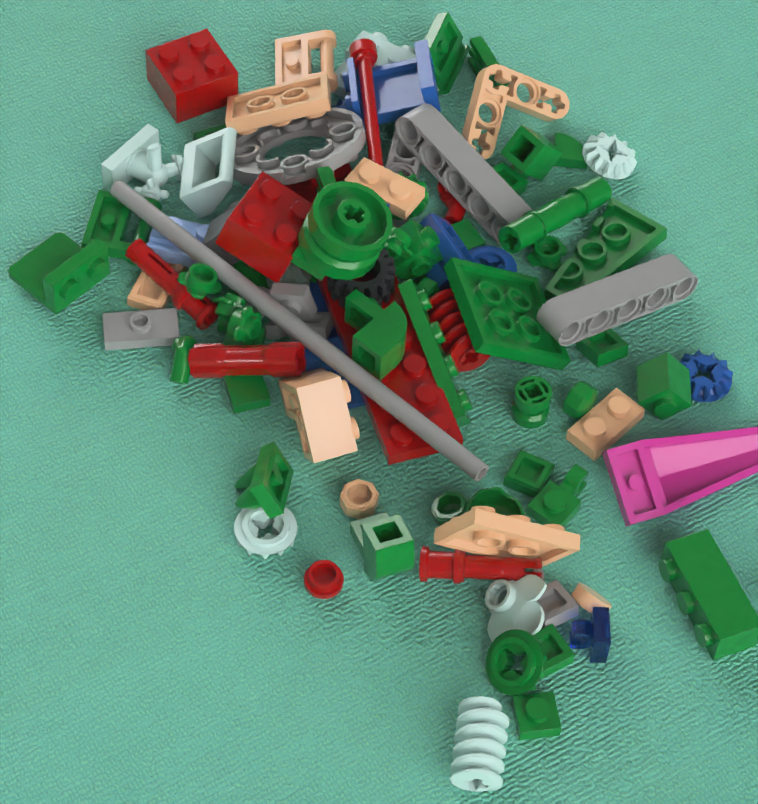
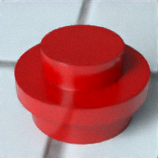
M329 560L314 562L304 574L305 589L310 595L319 599H329L336 596L344 585V575L341 569Z

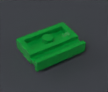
M444 12L436 15L424 39L428 40L435 69L438 95L450 92L470 48L469 45H463L461 42L463 39L461 32L450 14Z

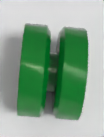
M340 181L328 184L317 193L310 211L302 224L298 234L299 249L306 262L319 273L332 279L352 280L363 277L373 268L381 250H383L393 228L392 213L385 200L373 189L356 182Z

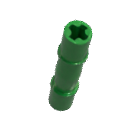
M594 177L577 187L568 189L565 195L548 202L536 211L524 213L522 217L499 230L498 238L501 246L509 253H517L535 242L544 240L547 234L564 227L574 219L584 218L591 211L611 199L612 191L609 183L602 177Z

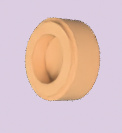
M579 582L571 593V596L582 608L596 617L604 618L612 607L608 600L583 583Z

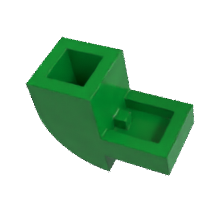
M355 289L345 297V322L358 331L353 335L352 360L378 380H381L401 362L404 356L407 319L404 311L395 301L383 309L375 299L366 297Z
M384 512L350 522V534L364 559V570L372 581L413 569L415 561L414 539L400 514L389 517L388 513Z

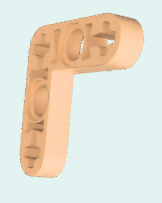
M498 64L488 66L479 71L476 77L462 136L475 150L476 146L472 145V141L478 139V145L482 147V151L478 153L484 159H488L495 150L505 106L550 122L563 118L568 113L569 99L562 90ZM495 75L494 80L503 85L493 88V82L489 80V76ZM519 84H523L529 90L527 102H522L517 97L516 91ZM553 99L552 104L556 106L557 109L551 112L552 106L550 104H547L545 102L538 103V101H547ZM482 104L487 105L491 109L492 118L489 123L484 122L479 116V107ZM481 130H487V132L481 134Z

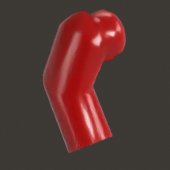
M439 182L437 184L439 197L448 208L444 219L449 221L451 225L462 221L466 209Z

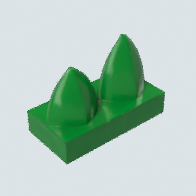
M275 442L260 448L257 463L242 475L234 485L236 489L245 490L237 499L236 507L242 509L263 508L269 519L284 513L294 470Z

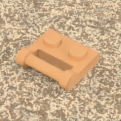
M320 30L275 39V85L327 73L331 92L335 91L338 88V76L334 73L333 49L337 45L335 32L332 30ZM319 48L321 72L312 74L311 49Z

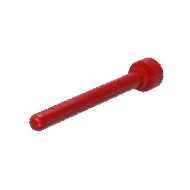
M363 38L355 40L350 45L349 52L350 58H354L355 66L359 71L368 159L383 166L372 67L378 59L377 47L372 40Z

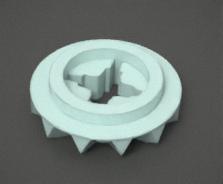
M601 132L598 136L591 135L583 146L582 154L585 162L594 172L610 179L626 178L633 172L637 164L634 158L636 151L627 148L628 141L618 140L616 134L608 137L604 132ZM608 151L613 153L614 158L611 161L609 160Z
M286 507L283 514L269 519L263 508L243 509L238 514L234 523L238 546H243L249 556L253 553L261 554L264 559L276 553L282 556L286 548L289 546L293 547L297 535V521L292 512ZM273 522V533H267L264 537L259 538L258 528L265 529Z

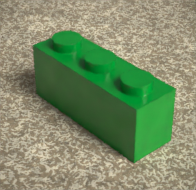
M705 529L666 542L658 564L659 571L663 580L666 583L670 582L673 587L682 614L688 615L694 625V633L699 645L707 649L713 661L756 646L758 642V615L710 531Z

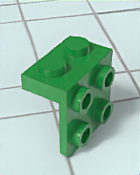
M58 232L11 265L8 269L9 277L53 313L58 314L110 274L108 245L99 238H96L82 248L64 233Z

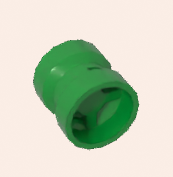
M527 376L520 379L515 385L511 415L518 425L532 429L542 426L547 421L552 388L545 379L538 376Z

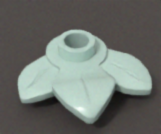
M529 574L518 581L498 579L489 586L485 594V603L492 614L487 626L488 635L492 642L501 633L512 629L531 632V635H535L541 630L545 614L537 600L542 596L547 585L540 577Z

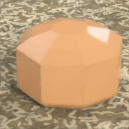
M356 479L344 484L340 494L339 505L346 516L363 519L374 515L379 501V493L373 483Z

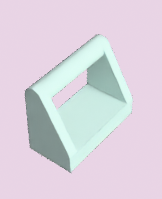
M224 128L185 144L179 198L199 218L212 214L232 188L237 131L234 128ZM220 161L219 177L215 178L216 165Z

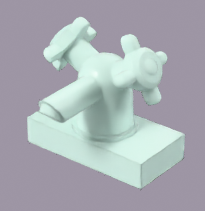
M147 124L101 164L103 188L110 192L112 185L116 181L122 180L127 184L135 177L146 184L143 187L134 188L142 197L156 199L157 201L160 198L166 199L169 196V192L159 188L171 177L176 176L177 181H181L183 157L182 155H171L172 163L163 164L161 144L159 143V130Z

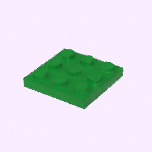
M451 257L445 264L444 269L450 287L454 293L475 352L563 370L571 362L565 346H561L537 321L539 309L547 302L537 277Z

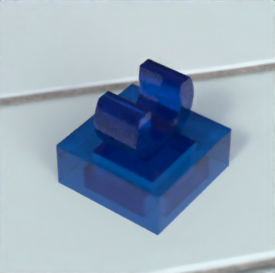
M593 607L590 621L583 619L572 620V631L569 632L570 648L586 649L589 647L590 663H606L611 645L609 607Z

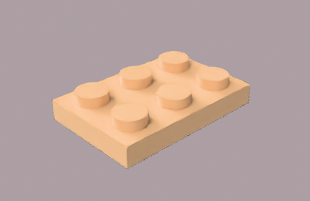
M328 74L315 75L227 97L226 127L234 128L239 135H249L256 132L260 127L269 125L282 127L288 125L294 119L302 117L315 119L323 116L327 111H331V85Z
M475 506L470 511L460 516L452 517L450 521L435 528L433 544L485 556L542 558L543 567L579 551L580 535L567 532L564 526L558 524L540 525L530 522L531 519L527 516H505L496 513V510L492 507Z

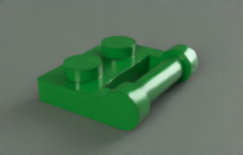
M99 190L81 242V247L84 248L94 239L99 238L108 245V257L124 259L129 264L137 266L125 256L126 250L132 243L123 242L131 214L134 212L114 198L109 191ZM144 197L161 211L162 205L159 201ZM141 218L133 242L137 239H142L147 244L152 227Z

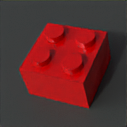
M207 28L145 50L147 80L176 123L227 106V97L238 94V71Z
M262 171L228 217L215 243L275 283H278L292 264V255L299 246L298 234L312 203Z

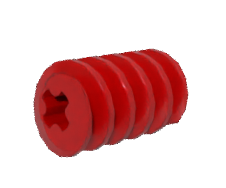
M445 289L436 293L430 298L433 308L427 310L431 322L438 321L442 328L446 342L441 343V347L445 356L452 355L459 372L471 371L482 366L491 355L475 352L452 289Z

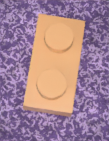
M365 157L344 179V181L356 182L373 189L385 200L386 204H389L391 213L403 220H406L425 198V187Z
M615 388L567 430L566 440L595 461L602 455V452L608 450L643 418L645 408L618 388Z

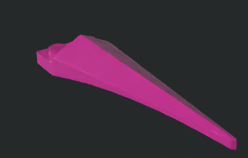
M758 427L644 439L602 452L625 527L661 517L757 473Z

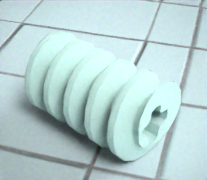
M483 696L463 699L459 703V717L456 722L457 732L454 737L455 747L452 752L453 762L451 763V777L449 778L451 784L457 788L483 792L498 790L502 787L503 779L499 774L504 771L505 764L501 759L506 755V748L503 744L508 739V733L505 729L509 727L510 719L501 712L502 705L493 698Z

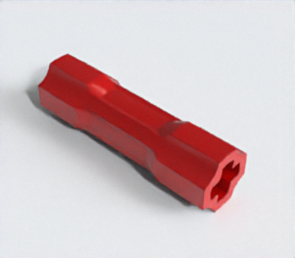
M273 342L269 345L225 346L221 343L194 344V347L189 350L188 356L190 374L194 378H222L228 375L301 377L302 372H305L307 361L305 347L301 342Z

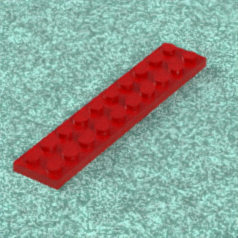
M349 163L334 170L336 182L344 181L351 173L352 169ZM316 179L284 185L310 203H313L317 195L316 188L318 186ZM366 273L363 277L352 280L366 282L374 279L375 276ZM395 275L394 293L390 295V301L387 304L382 301L381 308L385 309L395 301L404 311L407 319L405 353L401 362L379 381L463 445V436L443 389L436 384L398 288L399 282ZM325 276L322 281L316 279L345 354L352 359L353 335L358 331L345 322V308L339 306V299L333 301L331 298V292H328V276ZM360 391L388 465L439 453Z

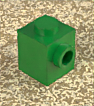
M520 125L500 152L512 163L510 168L527 180L531 176L540 181H543L563 154L540 133L523 125Z
M410 219L399 228L411 237L412 242L408 249L413 252V256L411 259L399 257L398 260H394V266H396L395 275L405 281L409 279L414 280L418 276L428 273L432 266L443 259L438 247L440 239L436 232L430 226L425 227Z
M666 352L636 367L638 388L636 397L638 403L645 410L663 420L692 406L689 369Z

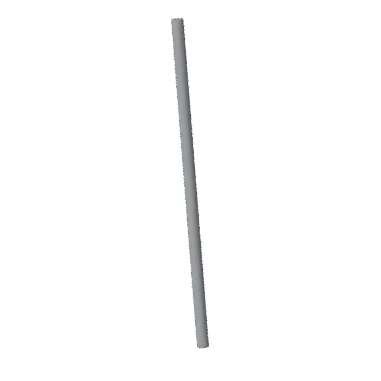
M122 180L116 181L112 185L110 194L197 263L212 267L221 282L295 340L301 342L304 347L472 479L480 481L487 474L489 466L130 186Z

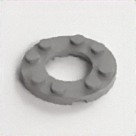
M331 107V111H327L319 118L307 119L302 117L294 119L291 123L282 127L269 125L260 127L256 132L249 135H238L236 137L233 178L239 181L241 185H253L263 171L281 184L290 185L318 178L317 168L329 166L334 174V170L346 163L355 161L359 157L358 153L366 142L362 119L350 110ZM304 136L326 138L327 146L317 150H310V157L304 154H296L286 157L281 162L278 157L272 160L263 159L271 148L278 147L287 140Z

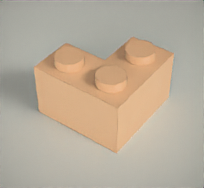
M323 368L303 372L301 377L278 379L286 416L295 420L304 458L317 463L358 451L356 439L360 438V433L355 418L349 415L347 402H351V394L345 379L341 380V376Z

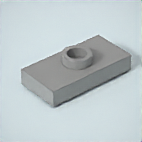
M177 308L102 313L105 350L171 346L173 341L179 337Z

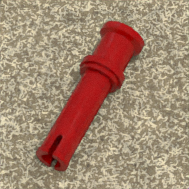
M142 239L135 240L128 247L125 256L143 270L158 286L164 289L172 297L173 306L179 311L184 310L196 321V327L201 331L205 330L218 319L219 316L214 313L217 303L212 302L207 296L204 299L192 297L187 291L186 286L178 282L179 274L175 269L150 249Z
M422 546L419 578L420 582H427L429 578L453 580L454 584H461V582H465L466 578L518 581L529 574L537 575L542 579V572L525 571V568L541 569L542 558L467 555V552L456 549L454 552L432 551L429 546Z

